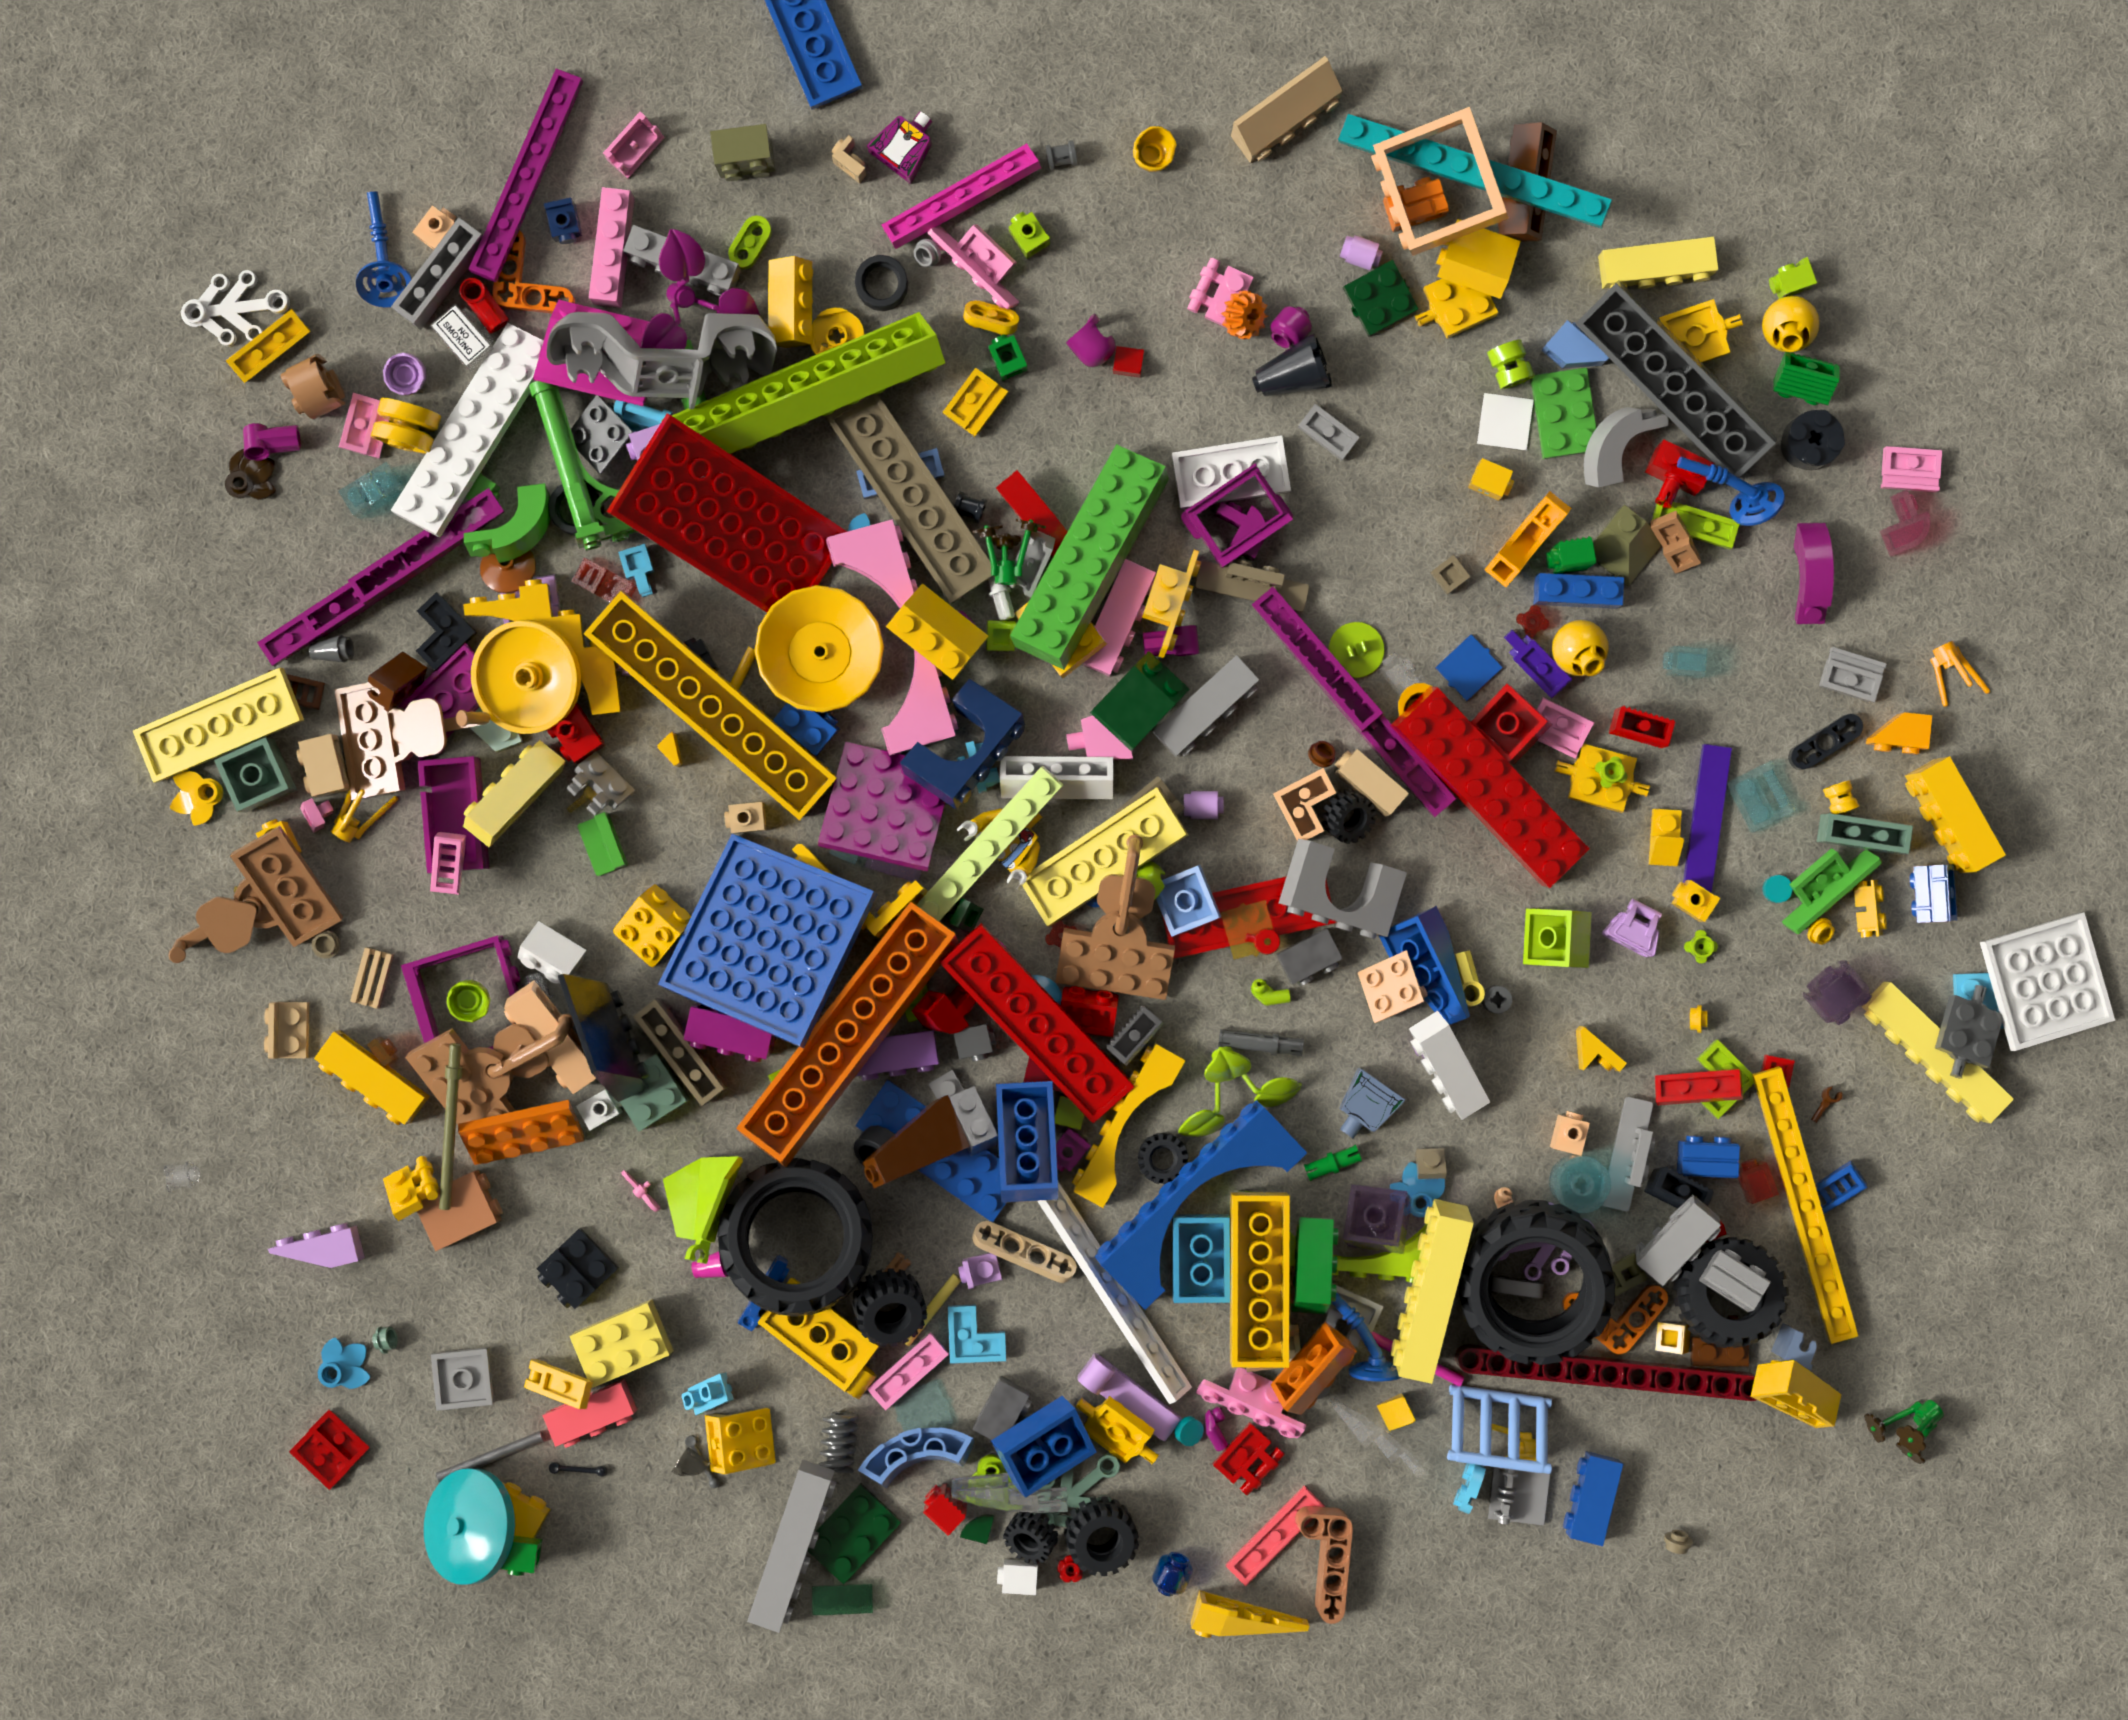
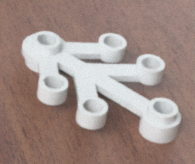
M244 270L239 274V280L223 301L217 305H210L219 292L228 290L230 286V281L225 275L216 274L212 277L211 284L199 300L192 299L183 305L181 316L187 325L194 328L204 326L218 337L222 345L231 347L236 343V334L230 329H223L211 317L223 316L244 332L246 338L251 341V332L257 329L260 334L262 329L257 325H251L238 314L270 310L275 314H283L289 309L290 300L282 291L272 290L264 299L238 302L248 287L253 288L257 284V276L252 271ZM246 275H252V281L249 284L244 283ZM223 278L225 281L224 285L217 287V280ZM280 298L283 299V305L276 308L275 301ZM199 309L201 312L200 316L193 318L192 312ZM226 333H230L232 336L229 342L223 341V336Z

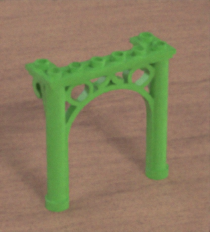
M687 340L685 349L694 350L691 340ZM540 381L531 383L529 389L532 397L536 398L577 530L575 535L579 549L585 547L586 551L601 547V542L611 539L613 543L627 540L629 534L638 531L616 517L606 518L602 515L600 511L601 506L610 497L615 498L619 490L607 487L596 481L582 465L560 397L559 387ZM704 390L697 397L695 405L707 401ZM681 398L684 410L688 409L689 398ZM586 483L602 494L594 507L592 506Z

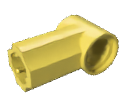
M1469 950L1454 954L1463 990L1466 987H1471L1475 992V998L1472 1002L1466 1000L1467 1006L1478 1005L1484 999L1485 992L1483 986L1479 983L1471 952Z

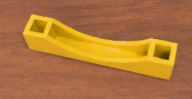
M1156 1043L1153 1048L1147 1046L1140 1058V1061L1144 1062L1139 1072L1134 1070L1129 1078L1135 1087L1114 1105L1113 1110L1116 1111V1114L1112 1121L1107 1119L1102 1126L1099 1134L1103 1137L1099 1145L1093 1144L1085 1159L1089 1160V1163L1085 1170L1079 1168L1071 1182L1076 1185L1074 1188L1075 1193L1104 1208L1117 1184L1115 1176V1151L1118 1137L1125 1122L1134 1109L1146 1098L1163 1088L1171 1086L1185 1062V1059Z

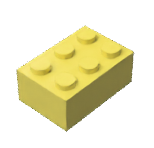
M652 1299L575 1331L569 1336L587 1379L593 1381L592 1388L667 1357L674 1351Z

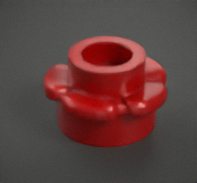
M1067 1555L1063 1560L1059 1561L1057 1571L1060 1572V1578L1064 1582H1078L1082 1579L1083 1571L1079 1568L1078 1564L1074 1563L1071 1555ZM1069 1567H1073L1074 1571L1070 1572L1068 1570Z

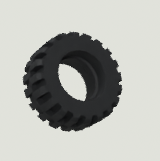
M1737 1237L1719 1238L1702 1245L1699 1255L1693 1261L1687 1260L1683 1264L1678 1280L1674 1281L1673 1290L1677 1291L1674 1303L1675 1307H1680L1681 1314H1679L1681 1321H1686L1689 1324L1688 1330L1693 1335L1698 1334L1703 1342L1707 1344L1714 1343L1717 1347L1737 1348L1766 1338L1772 1333L1771 1330L1779 1326L1782 1321L1780 1316L1786 1312L1788 1306L1784 1299L1786 1296H1789V1287H1784L1783 1280L1787 1278L1784 1271L1779 1272L1776 1267L1779 1264L1775 1256L1769 1257L1766 1254L1768 1250L1762 1245L1756 1247L1753 1245V1241L1748 1239L1737 1240ZM1726 1249L1735 1252L1741 1257V1263L1748 1267L1754 1265L1762 1269L1766 1273L1765 1278L1771 1281L1756 1308L1740 1319H1726L1719 1315L1709 1303L1706 1285L1699 1281L1713 1255L1719 1250L1725 1252Z

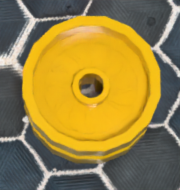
M380 398L377 413L382 418L393 423L386 421L375 422L370 437L401 450L422 454L430 452L434 439L429 434L419 430L430 432L438 430L441 415L410 403Z

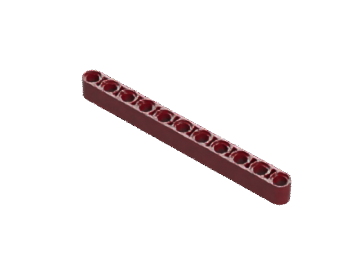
M1466 1344L1460 1346L1455 1353L1457 1365L1464 1372L1470 1374L1744 1401L1757 1400L1751 1397V1392L1744 1393L1743 1391L1744 1383L1748 1380L1754 1381L1755 1379L1754 1374L1745 1371L1576 1355L1574 1357L1563 1356V1361L1559 1362L1557 1372L1550 1374L1547 1373V1364L1539 1365L1531 1361V1367L1526 1371H1521L1518 1368L1519 1362L1509 1360L1504 1356L1503 1364L1498 1368H1492L1490 1366L1492 1357L1502 1354L1498 1350L1496 1353L1487 1346ZM1466 1353H1475L1476 1359L1473 1364L1464 1365L1462 1363V1358ZM1580 1363H1585L1587 1365L1586 1373L1583 1376H1576L1575 1367ZM1608 1366H1614V1376L1610 1379H1604L1603 1370ZM1635 1369H1642V1378L1637 1382L1631 1381V1373ZM1669 1371L1671 1374L1670 1381L1667 1384L1661 1385L1659 1383V1376L1661 1373ZM1697 1374L1699 1377L1697 1385L1688 1387L1687 1379L1689 1376ZM1720 1377H1725L1727 1381L1726 1386L1721 1390H1716V1380Z

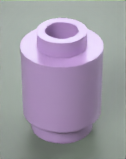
M1356 235L1354 237L1346 236L1339 257L1346 259L1345 262L1370 271L1372 266H1378L1383 251L1378 249L1379 243Z
M1191 791V794H1184V816H1191V819H1218V813H1224V797H1218V791Z

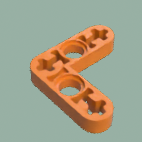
M519 230L516 236L519 242H514L513 252L515 254L518 253V256L509 254L506 260L516 262L517 269L511 275H506L501 271L497 282H494L493 298L498 305L505 309L553 313L557 302L548 301L549 307H545L547 304L546 292H550L549 296L555 299L560 298L561 294H564L565 298L569 300L568 302L575 303L573 294L567 288L522 283L526 240L523 233ZM500 279L515 281V284L509 282L508 289L513 294V297H508L507 302H504V299L499 296L506 289V284L500 282ZM532 291L541 293L542 298L537 305H529L527 303V295Z
M1658 1285L1646 1286L1617 1322L1610 1318L1602 1334L1595 1338L1616 1354L1626 1353L1668 1303L1667 1292ZM1659 1291L1658 1297L1661 1301L1658 1304L1653 1302L1648 1307L1653 1311L1649 1315L1645 1309L1638 1305L1642 1302L1646 1306L1650 1301L1648 1294ZM1570 1292L1565 1295L1562 1300L1564 1311L1571 1306L1569 1301L1571 1299L1575 1300L1579 1292ZM1639 1311L1643 1314L1644 1321L1640 1326L1633 1327L1629 1323V1316L1633 1312ZM1624 1323L1635 1334L1631 1337L1627 1333L1623 1337L1625 1345L1623 1347L1617 1345L1614 1348L1615 1342L1612 1338L1614 1335L1620 1337L1625 1332L1624 1329L1620 1328Z

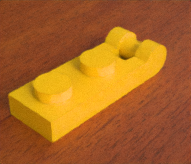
M531 1359L529 1365L531 1372L529 1378L525 1380L524 1388L577 1409H587L593 1381L549 1365L545 1361Z

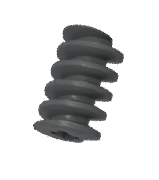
M834 1411L830 1416L823 1417L822 1420L830 1423V1427L823 1428L821 1431L828 1434L829 1438L821 1440V1443L828 1446V1449L820 1451V1455L827 1457V1461L819 1462L820 1466L835 1470L837 1473L854 1472L848 1466L855 1463V1459L850 1454L855 1453L856 1448L850 1443L855 1442L857 1436L850 1432L858 1429V1425L852 1422L858 1419V1414Z

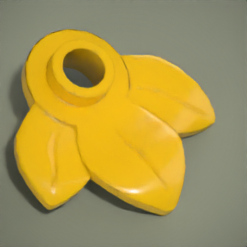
M192 771L181 772L173 776L175 784L181 791L173 799L170 809L180 814H191V821L194 826L207 822L213 815L214 806L222 800V785L217 780L204 779L197 772ZM209 787L214 790V794L210 798L205 794L206 789Z

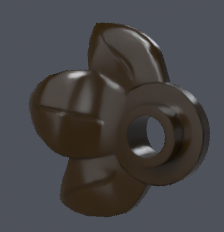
M244 449L239 450L232 456L228 465L230 474L225 480V489L230 496L238 499L250 496L257 500H263L276 492L275 487L267 481L274 471L275 461L273 459L250 460L244 456ZM237 480H242L244 482V485L242 487H236L234 486V483Z

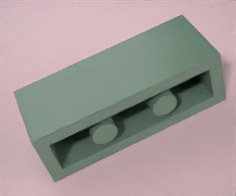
M1831 813L1820 814L1817 842L1898 855L1909 854L1913 826Z

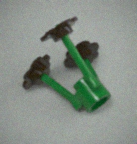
M1016 518V522L1022 523L1021 529H1025L1016 566L1015 561L1008 560V550L1013 549V546L1019 545L1021 541L1020 536L1007 533L997 535L996 529L1003 528V525L992 527L985 525L982 529L972 531L973 534L979 533L980 538H986L991 563V576H995V584H1017V577H1022V567L1031 532L1037 533L1038 527L1045 529L1046 526L1033 523L1031 519L1025 521ZM996 545L998 549L1002 550V560L998 561V566L994 546Z
M1927 1400L1923 1404L1917 1401L1911 1407L1883 1421L1878 1417L1875 1418L1873 1414L1867 1413L1864 1415L1869 1432L1872 1433L1876 1442L1880 1443L1886 1440L1884 1436L1886 1426L1915 1413L1913 1419L1918 1428L1915 1429L1910 1425L1898 1427L1896 1434L1900 1439L1896 1446L1903 1454L1918 1464L1926 1462L1921 1455L1922 1451L1926 1449L1924 1441L1929 1433L1937 1427L1936 1423L1944 1417L1940 1406L1932 1400Z

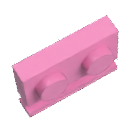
M356 393L352 394L339 448L379 459L383 442L373 439L370 435L375 422H389V420L382 418L377 413L380 400Z
M1884 447L1881 488L1938 492L1940 490L1939 479L1941 476L1942 450Z
M1543 697L1537 710L1553 725L1537 741L1576 759L1594 722Z

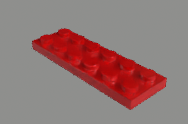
M1286 877L1212 893L1221 917L1172 937L1162 915L1168 944L1175 945L1173 959L1247 943L1245 942L1246 933L1256 935L1258 931L1264 928L1273 929L1279 935L1333 924L1336 921L1329 920L1328 924L1312 920L1313 914L1304 912V916H1299L1287 912L1288 906L1279 904ZM1326 879V881H1325L1326 894H1327V897H1328L1329 901L1331 902V897H1330L1329 888H1328L1327 879Z

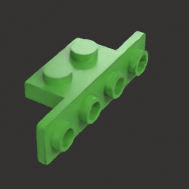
M1832 848L1789 884L1802 904L1782 921L1784 926L1796 934H1800L1808 929L1824 912L1829 911L1838 900L1851 892L1866 876L1872 874L1882 863L1881 859L1868 850H1864L1846 865L1837 851Z

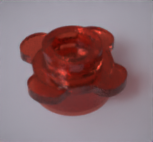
M1532 605L1529 611L1524 614L1520 613L1516 617L1517 624L1523 627L1525 636L1528 635L1530 638L1535 637L1536 633L1541 629L1546 630L1549 627V620L1545 618L1538 605ZM1534 619L1535 624H1531L1530 620Z
M1060 920L1052 925L1053 928L1050 934L1046 935L1045 941L1048 945L1054 944L1060 947L1061 950L1062 938H1059V934L1063 933L1064 928L1077 929L1074 926L1069 927L1063 924Z

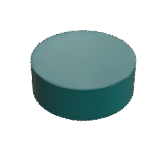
M1782 875L1768 877L1763 883V895L1768 901L1773 903L1785 902L1792 894V888L1789 885L1791 883L1790 880Z
M1192 1416L1181 1419L1175 1428L1176 1439L1185 1446L1197 1444L1204 1433L1203 1424Z

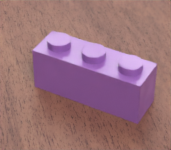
M935 1030L885 1037L856 1076H861L862 1081L878 1079V1073L889 1072L891 1077L906 1074V1069L917 1067V1072L934 1070V1065L939 1064Z

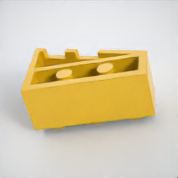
M1771 1360L1770 1363L1759 1364L1751 1392V1397L1815 1428L1835 1426L1842 1395L1795 1360L1782 1362Z

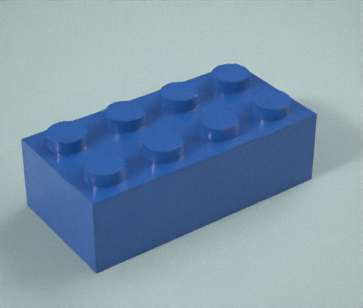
M1052 1081L996 1084L1001 1202L1058 1200Z

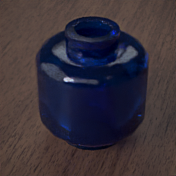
M1170 1552L1160 1557L1152 1575V1580L1161 1594L1169 1597L1179 1595L1187 1589L1193 1574V1568L1185 1555L1178 1552Z

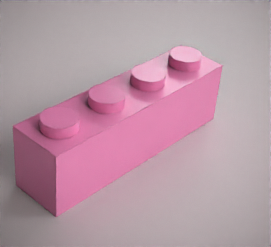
M602 187L589 299L594 305L622 307L627 256L623 250L631 232L635 199L630 190Z
M1125 559L1095 625V628L1107 645L1082 665L1109 677L1112 671L1118 673L1124 657L1119 655L1123 647H1129L1136 632L1131 629L1135 620L1139 622L1142 620L1146 607L1142 604L1146 595L1150 594L1156 572Z

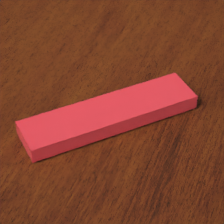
M1305 1485L1225 1564L1245 1586L1300 1532L1295 1523V1516L1299 1509L1305 1506L1325 1507ZM1313 1518L1307 1519V1520L1304 1522V1527H1305Z

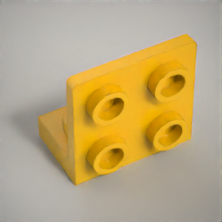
M769 1408L732 1415L717 1413L705 1415L710 1469L712 1472L730 1474L775 1464Z

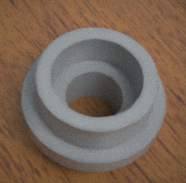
M922 239L916 244L914 249V257L921 266H934L940 261V249L930 239Z

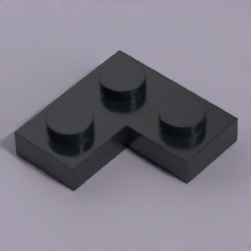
M438 592L431 596L417 610L435 632L415 651L435 671L464 643H467L477 634Z

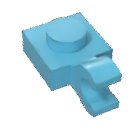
M646 544L618 552L626 579L635 578L639 594L642 597L653 594L647 574L653 573L654 568Z

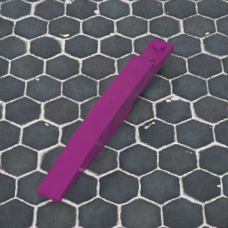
M490 488L484 490L458 508L440 538L423 530L348 579L349 582L258 641L259 647L270 664L274 667L321 636H327L444 557L464 542V533L480 531L505 511Z
M1271 587L1252 604V607L1328 698L1434 818L1456 800L1454 795L1426 763L1390 726L1391 723L1385 718L1380 708L1274 587Z

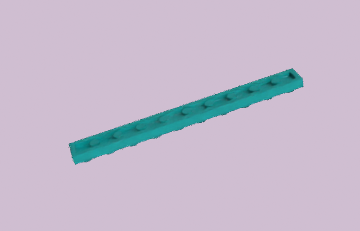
M1348 114L1338 141L1344 145L1376 154L1373 145L1405 132ZM1428 139L1420 140L1386 154L1387 159L1487 191L1474 154ZM1489 160L1501 196L1602 229L1611 207L1612 199Z

